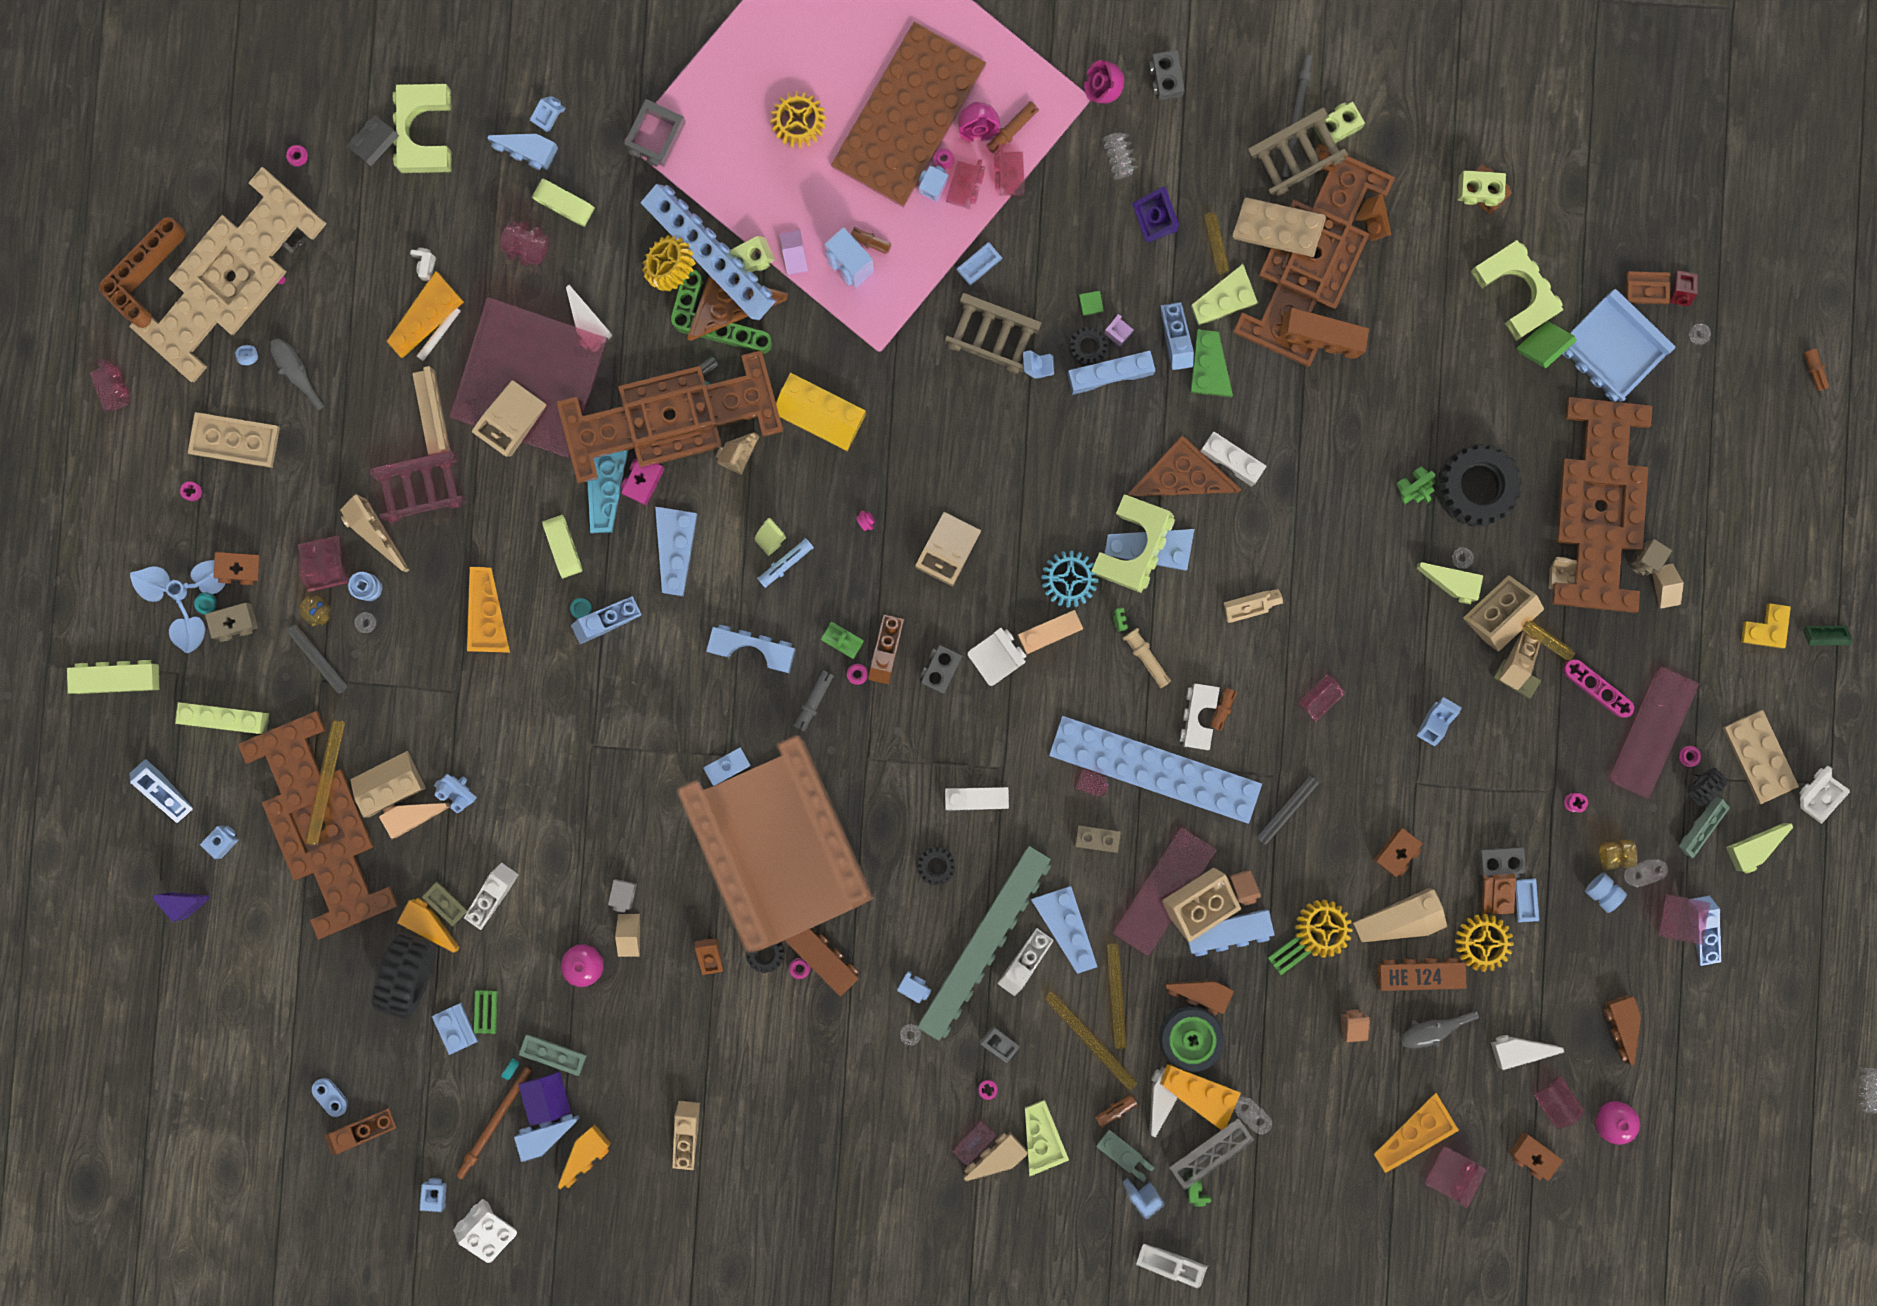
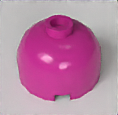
M1102 60L1094 62L1087 71L1089 77L1088 82H1084L1085 94L1090 101L1111 103L1122 93L1124 74L1114 63Z
M971 103L960 113L958 118L959 133L964 140L974 142L973 138L981 137V141L993 138L999 133L1000 121L998 113L991 105L986 103Z
M587 944L576 945L570 948L563 955L561 961V973L564 979L577 987H587L595 983L601 977L604 969V962L600 953L593 946Z
M1612 1101L1607 1102L1598 1110L1599 1113L1595 1117V1126L1600 1137L1609 1143L1617 1145L1627 1144L1635 1139L1639 1133L1640 1120L1632 1107L1626 1103Z

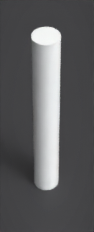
M458 308L439 325L418 353L417 357L422 361L425 360L461 312Z

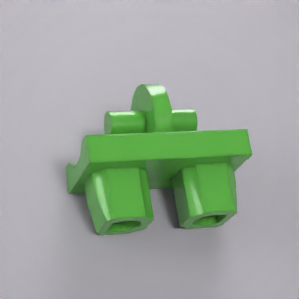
M1419 467L1413 472L1416 482L1412 485L1406 478L1397 483V488L1401 494V501L1404 504L1412 499L1416 503L1421 500L1429 503L1431 501L1430 494L1434 492L1432 486L1436 483L1434 480L1436 475L1433 471L1428 473L1423 467Z
M833 622L830 623L821 638L823 642L854 659L864 642Z

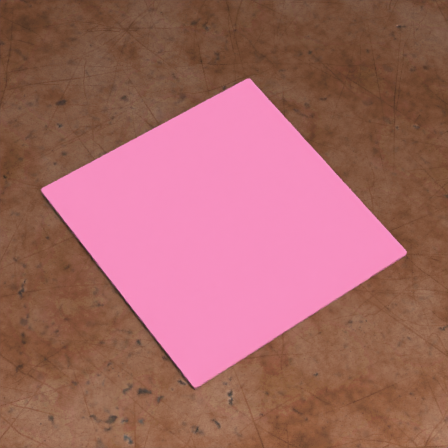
M742 0L656 102V104L684 116L686 123L665 166L663 167L658 164V167H653L744 242L756 236L765 237L775 259L771 264L871 347L880 352L1088 105L1090 100L1083 90L972 0ZM913 22H916L985 61L986 66L937 149H948L954 155L953 165L946 169L949 180L938 202L920 194L919 186L921 182H918L903 208L832 168L831 164ZM795 91H798L800 97L803 92H806L807 99L813 95L814 102L819 100L821 103L819 107H824L825 109L822 115H826L827 118L823 122L826 124V128L820 129L823 135H815L817 138L816 143L809 140V147L806 146L805 142L802 143L801 149H799L798 143H795L793 148L790 147V141L785 145L782 144L783 138H776L778 132H772L774 125L770 124V119L774 118L770 114L771 111H777L774 108V104L778 103L781 105L780 97L787 100V93H790L791 97H795ZM1029 101L1036 105L1035 109H1039L1038 113L1012 137L1013 140L1010 143L1007 142L996 155L992 154L986 147L993 138L981 141V137L973 138L974 142L964 140L959 133L958 118L960 113L973 102L986 103L995 109L999 116V129L1004 128ZM796 105L793 107L797 110H801L805 106ZM787 111L782 116L781 125L783 127L787 125L786 122L790 119ZM814 113L810 114V118L806 122L810 129L815 123ZM647 114L634 143L660 154L673 125ZM794 116L795 122L799 121L802 123V118L798 119ZM795 130L791 134L800 135L804 133L801 130ZM943 155L940 157V160L945 162L948 158ZM933 158L927 166L926 171L928 170L929 166L935 168ZM843 227L850 234L853 228L857 227L870 234L874 233L876 237L891 243V249L887 254L870 247L867 249L865 245L859 243L873 259L874 272L856 289L852 284L848 286L842 280V275L838 269L834 271L829 266L826 258L827 255L825 254V243ZM800 230L808 272L787 275L780 233Z

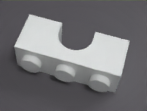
M1215 432L1210 435L1200 451L1215 463H1221L1231 469L1236 477L1250 486L1257 482L1266 468V465Z
M1195 683L1192 684V688L1188 687L1186 700L1190 701L1189 707L1185 708L1183 721H1186L1185 729L1181 730L1180 741L1183 742L1182 746L1210 750L1213 729L1202 727L1198 722V714L1203 708L1216 709L1219 687Z

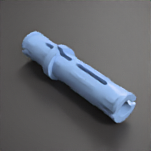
M804 538L802 542L778 562H773L771 564L772 567L757 579L767 588L769 584L779 576L782 577L787 569L814 547Z

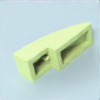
M770 518L762 525L755 536V541L768 556L781 546L780 543L786 539L782 531Z

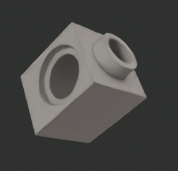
M615 879L608 905L613 906V910L619 912L631 909L637 883Z

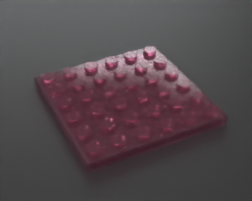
M487 297L450 418L476 426L487 409L509 383L514 380L547 404L522 442L570 458L557 401L577 397L582 416H584L608 338Z

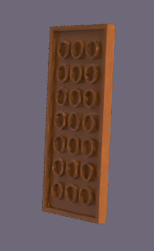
M913 22L833 160L831 167L904 208L917 186L923 170H926L985 68L986 62Z

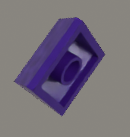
M1165 186L1132 203L1146 242L1177 232L1179 223Z
M166 892L154 894L153 899L171 921L175 922L187 919L209 900L210 895Z
M560 1071L518 1084L530 1125L553 1121L571 1113Z

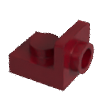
M1677 270L1674 275V292L1670 297V303L1681 306H1690L1697 295L1698 274Z

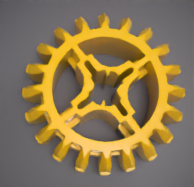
M795 91V97H791L790 93H787V100L780 97L781 105L778 103L774 104V108L777 111H771L770 114L774 118L770 119V124L774 125L772 132H778L776 138H783L782 144L785 145L790 141V147L793 148L795 143H798V147L801 149L802 143L805 142L806 146L809 147V140L816 143L817 138L815 135H823L820 129L826 128V124L823 122L827 118L826 115H822L825 109L824 107H819L821 105L819 100L814 102L813 95L807 99L806 92H803L800 97L798 91ZM802 105L805 107L801 110H797L793 106ZM787 111L790 119L786 122L787 125L783 127L781 120L783 114ZM814 113L815 123L810 129L806 122L810 118V114ZM794 116L798 119L802 118V123L799 121L795 122ZM795 130H801L804 134L795 135L791 133Z
M668 235L666 238L661 237L660 242H654L655 246L649 248V254H645L647 259L642 262L645 266L642 271L645 274L646 280L654 288L656 287L662 291H671L672 288L677 289L679 284L684 285V280L689 279V273L694 272L692 266L696 264L692 257L694 253L687 249L690 246L688 243H682L683 239L681 237L677 240L675 235Z
M1317 900L1313 902V905L1307 904V910L1302 909L1300 911L1303 917H1297L1296 919L1301 923V925H1295V929H1300L1301 932L1297 933L1296 937L1303 938L1299 944H1307L1305 951L1312 950L1313 956L1319 954L1322 958L1326 957V955L1332 957L1334 952L1337 954L1341 953V947H1347L1344 940H1351L1347 933L1353 930L1352 928H1347V924L1352 922L1351 920H1345L1348 913H1340L1342 906L1335 908V902L1333 901L1328 904L1327 900H1322L1321 903ZM1320 911L1316 924L1311 925L1312 917ZM1328 914H1330L1335 919L1337 925H1334L1331 922L1330 916ZM1321 926H1323V927H1326V929H1331V930H1327V931L1325 932L1324 930H1321V929L1316 928V927H1321ZM1310 932L1316 934L1319 944L1312 938ZM1337 933L1334 942L1328 946L1331 934Z
M1483 914L1482 918L1479 915H1474V921L1471 918L1466 919L1469 924L1468 926L1465 924L1460 925L1464 931H1457L1456 933L1461 936V939L1455 940V943L1461 944L1460 947L1456 948V951L1463 952L1459 958L1462 960L1467 958L1465 962L1467 966L1473 963V969L1477 970L1480 966L1481 971L1485 972L1487 966L1489 970L1493 971L1495 968L1494 963L1496 966L1501 967V959L1506 962L1508 961V958L1504 955L1505 953L1512 954V951L1507 949V947L1513 946L1514 943L1507 940L1513 937L1511 933L1505 934L1509 927L1506 925L1501 927L1503 920L1499 919L1496 921V916L1493 915L1489 919L1487 914ZM1488 925L1496 930L1499 940L1492 939L1490 931H1488ZM1481 926L1477 937L1470 938L1472 932ZM1488 940L1493 943L1484 944L1483 946L1475 942ZM1469 945H1473L1478 948L1480 960L1473 956L1469 949ZM1499 947L1497 952L1487 959V956H1490L1491 949Z

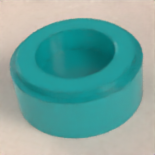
M208 592L200 593L194 601L195 609L201 614L211 613L217 606L216 597Z
M578 598L571 603L570 612L575 618L579 619L592 613V605L588 600Z
M512 1058L501 1077L509 1080L518 1067L519 1062Z

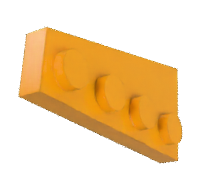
M435 271L387 342L403 358L463 304L464 301L444 278Z

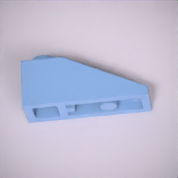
M145 759L130 772V783L176 823L193 809L167 778L148 760Z

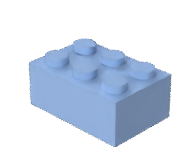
M844 227L825 243L827 263L834 271L837 269L840 271L842 280L848 286L852 284L856 289L874 272L873 259Z

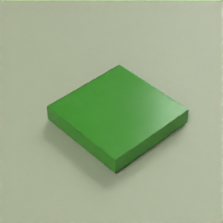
M1546 321L1520 344L1517 350L1521 355L1547 368L1577 340L1571 333Z

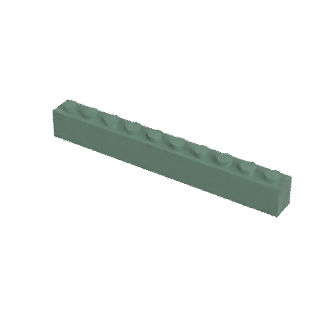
M1028 845L923 1015L917 1028L938 1041L941 1037H947L952 1028L949 1024L952 1019L957 1020L963 1010L960 1008L963 1001L968 1002L974 992L971 988L975 982L980 983L985 975L982 972L986 964L990 966L996 957L994 954L997 946L1000 948L1003 946L1007 939L1005 933L1008 928L1012 930L1017 923L1018 918H1016L1019 910L1024 911L1029 903L1027 897L1030 892L1035 893L1040 885L1038 879L1042 874L1046 875L1051 867L1049 863L1050 858Z

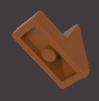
M1383 194L1364 200L1356 220L1366 221L1370 241H1376L1391 235Z
M715 938L695 941V950L702 975L723 972L719 940Z

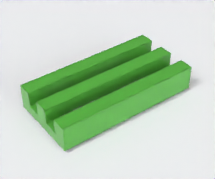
M1124 608L1116 609L1112 613L1117 632L1128 629L1127 624H1122L1126 621L1125 616L1121 617V614L1124 613Z
M1295 936L1268 957L1280 975L1284 974L1312 952V950L1308 952L1303 951L1284 967L1280 968L1281 964L1307 946V944L1298 945L1277 962L1274 960L1300 939L1303 940L1302 937Z
M475 991L474 1033L496 1034L498 991ZM481 995H484L483 1025L482 1028H480ZM489 995H492L491 1029L487 1028Z

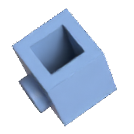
M929 166L927 171L923 170L919 178V182H921L919 193L938 202L949 180V175L946 174L947 171L939 166H935V168Z
M217 826L200 845L214 859H221L239 839L235 837L236 832L229 826Z

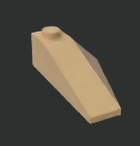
M753 432L726 442L724 447L719 448L716 454V458H718L717 463L742 475L759 438L758 434Z
M357 494L353 496L340 509L343 514L341 519L347 527H351L400 570L408 572L410 569L368 500Z
M1427 888L1353 922L1361 942L1428 936L1447 927L1443 907L1435 890Z

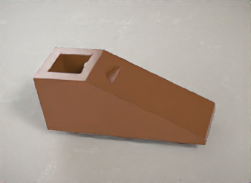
M883 615L868 680L889 685L904 619Z
M1213 980L1164 983V987L1168 989L1167 993L1177 998L1179 995L1187 997L1186 1002L1197 1007L1199 1003L1207 1006L1205 1010L1214 1015H1217L1218 1012L1225 1013L1234 993V990Z
M1625 995L1605 1002L1606 1009H1604V1015L1607 1021L1611 1022L1613 1028L1611 1029V1034L1614 1041H1617L1620 1047L1618 1049L1622 1062L1625 1061L1626 1064L1632 1066L1635 1063L1641 1016L1634 997Z
M388 1108L325 1134L324 1137L331 1155H335L396 1128V1125Z

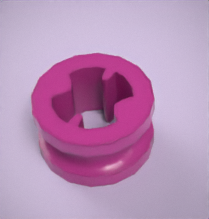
M189 481L181 486L180 493L184 499L196 501L201 497L202 489L197 483ZM194 486L193 489H195L196 492L195 494H191V497H189L190 494L187 493V489H191V487Z
M985 1080L979 1085V1094L983 1099L991 1100L997 1095V1086L993 1081ZM985 1084L994 1087V1092L991 1091L992 1095L987 1096V1093L982 1092Z

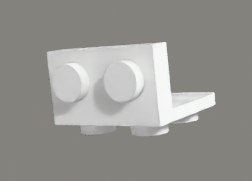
M1002 628L998 629L994 634L968 652L969 658L990 686L995 685L1025 663L1024 658L1026 655L1020 647L1015 648L1011 641L1014 638L1007 629L1005 631Z
M1827 766L1825 769L1821 768L1815 774L1813 783L1811 785L1806 784L1800 791L1801 809L1821 824L1850 793L1849 789L1832 778V768L1830 766Z
M484 1199L474 1205L469 1214L459 1221L453 1230L461 1246L486 1262H491L517 1234L515 1228L493 1214L489 1203Z

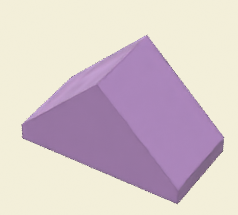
M801 231L780 233L787 275L808 272Z

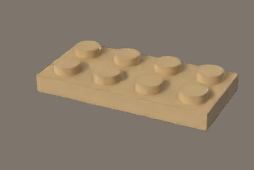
M1245 198L1233 238L1314 257L1326 216Z
M195 412L188 454L273 468L280 427Z
M1763 710L1722 727L1758 804H1763L1799 787Z

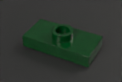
M1805 626L1803 630L1809 646L1851 645L1853 641L1847 626Z

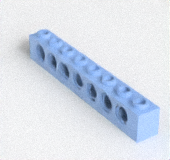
M656 184L642 200L641 204L672 236L675 235L676 240L681 237L683 239L682 243L685 242L690 245L687 249L693 251L692 257L751 319L760 320L776 302L771 297V291L765 286H761L757 282L758 278L752 272H747L743 268L744 263L737 257H733L729 253L731 250L724 243H719L716 240V234L711 229L705 228L702 225V219L696 214H692L688 210L689 206L683 200H678L674 196L675 191L671 187ZM668 203H670V209L667 212L666 206ZM683 217L684 223L680 226V219ZM697 231L698 237L694 241L693 235ZM709 246H711L712 251H711V253L708 255V254H707V249H708ZM725 260V268L722 270L721 263ZM739 275V282L736 284L735 277ZM752 289L753 297L750 299L749 291Z

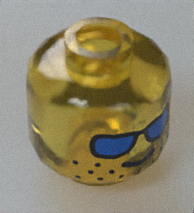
M309 595L298 607L300 609V617L312 627L318 624L323 626L331 618L328 615L331 607L318 595L313 597Z

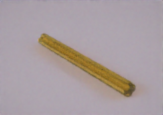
M338 720L332 721L305 840L309 845H317L345 725L344 722Z
M1054 992L1048 993L1045 996V1001L1128 1090H1132L1137 1085L1132 1076Z

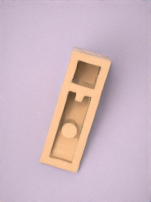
M1075 610L1018 634V639L1027 655L1083 630V627Z
M449 803L397 807L393 804L383 810L384 814L379 816L391 839L451 806Z

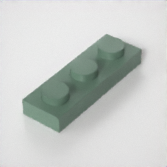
M1715 796L1707 804L1706 810L1701 817L1695 821L1688 835L1683 837L1679 847L1687 856L1695 857L1730 809L1722 798Z
M526 1034L519 1053L520 1056L577 1076L580 1075L587 1057L586 1054Z

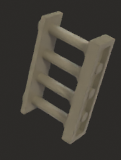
M1324 107L1248 149L1252 157L1261 159L1275 185V187L1269 189L1272 195L1277 194V196L1286 193L1289 191L1288 187L1332 163L1334 166L1340 164L1345 160V156L1348 155L1345 148L1341 151L1338 150L1325 124L1326 119L1330 117ZM1313 126L1318 128L1331 154L1330 157L1321 162L1306 135L1308 133L1307 130ZM1293 137L1299 138L1312 164L1311 167L1302 172L1287 145L1289 143L1288 140ZM1275 147L1281 150L1293 174V177L1282 182L1269 156V151Z
M963 293L960 305L963 306L964 311L954 337L946 336L945 343L948 344V348L955 351L962 349L1007 366L1006 369L1010 372L1018 374L1020 371L1023 373L1024 365L1020 364L1023 352L1030 335H1033V333L1038 334L1042 322ZM978 311L983 313V320L974 344L970 345L961 340L971 314ZM997 318L1002 320L1003 326L994 350L991 353L981 349L991 320ZM1015 325L1022 328L1021 331L1023 332L1013 359L1010 360L1000 355L1009 331Z

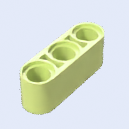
M545 179L540 181L532 196L534 200L584 227L595 209L586 201Z
M563 514L542 521L562 579L582 572V566Z

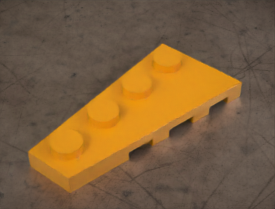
M470 567L467 651L510 653L492 569L487 567Z
M1167 1064L1159 1083L1220 1130L1227 1127L1240 1096V1092L1169 1064Z
M1437 1093L1431 1096L1374 1153L1384 1173L1459 1131Z

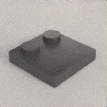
M374 115L366 122L359 133L352 137L347 146L367 164L372 166L399 135Z

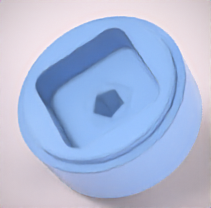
M251 345L241 346L235 352L237 362L241 365H251L258 359L256 348Z

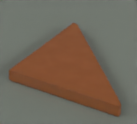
M710 275L688 334V340L690 341L748 317L743 309ZM752 289L749 291L750 299L753 297ZM769 289L772 293L771 297L776 301L772 306L787 300L788 293Z
M1182 435L1127 495L1139 497L1239 493L1242 489Z

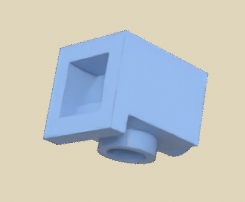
M907 971L897 991L917 1003H920L922 999L925 1001L931 989L925 985V980L916 975L912 978L910 977L912 972Z
M429 1178L428 1182L422 1184L421 1211L442 1212L446 1208L447 1183H441L442 1179ZM432 1190H437L438 1196H434Z

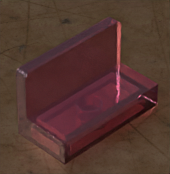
M1562 1077L1554 1079L1547 1088L1534 1094V1097L1556 1129L1577 1123L1585 1112Z

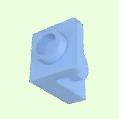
M555 97L542 98L530 121L548 132L551 130L559 113L564 112L565 107Z
M1031 350L1023 352L1025 373L1035 379L1054 374L1053 355L1039 356Z

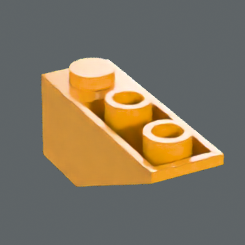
M595 1124L575 1142L558 1185L559 1189L563 1186L570 1187L577 1180L575 1176L580 1171L583 1174L586 1173L593 1166L591 1162L596 1157L601 1159L609 1152L607 1148L611 1142Z

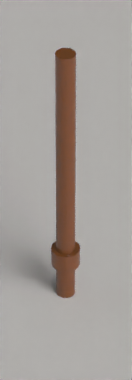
M524 1067L472 1150L467 1152L463 1158L464 1162L456 1173L458 1178L463 1179L470 1167L474 1166L479 1159L477 1156L520 1091L518 1084L524 1083L532 1072L531 1068Z

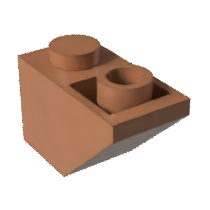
M1247 870L1228 876L1231 888L1238 902L1249 905L1257 902L1256 898L1261 897L1251 871Z
M1357 1009L1346 1010V1014H1341L1343 1040L1345 1042L1367 1041L1370 1024L1369 1017Z

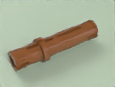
M1029 101L1004 128L999 129V133L986 145L992 154L996 155L1007 142L1010 143L1013 140L1012 137L1038 113L1039 109H1035L1036 105L1033 102Z

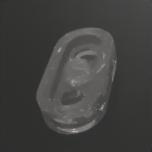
M1651 859L1628 867L1624 875L1625 880L1629 885L1635 887L1650 884L1664 879L1668 873V867L1662 860ZM1656 866L1660 867V872L1658 874L1655 873ZM1637 872L1640 873L1639 880L1635 879V874Z
M1248 1097L1238 1099L1234 1108L1235 1113L1254 1132L1258 1134L1267 1133L1272 1127L1271 1118L1252 1099ZM1248 1104V1110L1242 1111L1241 1106ZM1263 1119V1125L1258 1126L1257 1120Z

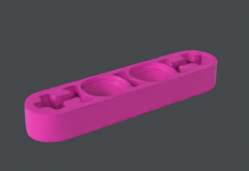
M1569 660L1564 664V675L1614 715L1626 718L1633 714V703L1581 661ZM1570 665H1577L1576 670L1580 673H1584V671H1586V673L1581 676L1580 680H1578V678L1580 677L1579 674L1570 673ZM1588 676L1595 679V686L1593 688H1588L1585 685V679ZM1605 689L1610 690L1612 693V698L1609 701L1602 699L1601 694ZM1616 701L1621 705L1627 704L1626 709L1628 711L1620 713L1621 708L1613 703Z

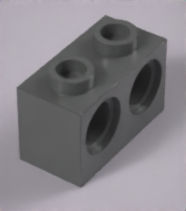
M1178 50L1153 54L1151 61L1148 62L1149 72L1154 75L1155 81L1152 82L1153 94H1157L1158 101L1183 97L1185 90ZM1166 62L1169 68L1162 69L1159 67V63ZM1169 82L1173 88L1167 90L1163 88L1162 84Z
M939 645L938 649L933 648L929 656L932 662L929 668L924 667L919 677L923 679L921 684L944 694L962 655ZM941 654H948L951 661L948 665H941L938 658ZM937 672L941 675L942 679L939 684H932L929 681V676L932 673Z
M1522 847L1477 850L1479 875L1493 877V875L1514 873L1516 878H1519V874L1526 873L1525 853ZM1514 857L1516 865L1511 869L1508 866V860ZM1492 858L1495 861V867L1489 870L1487 868V861Z

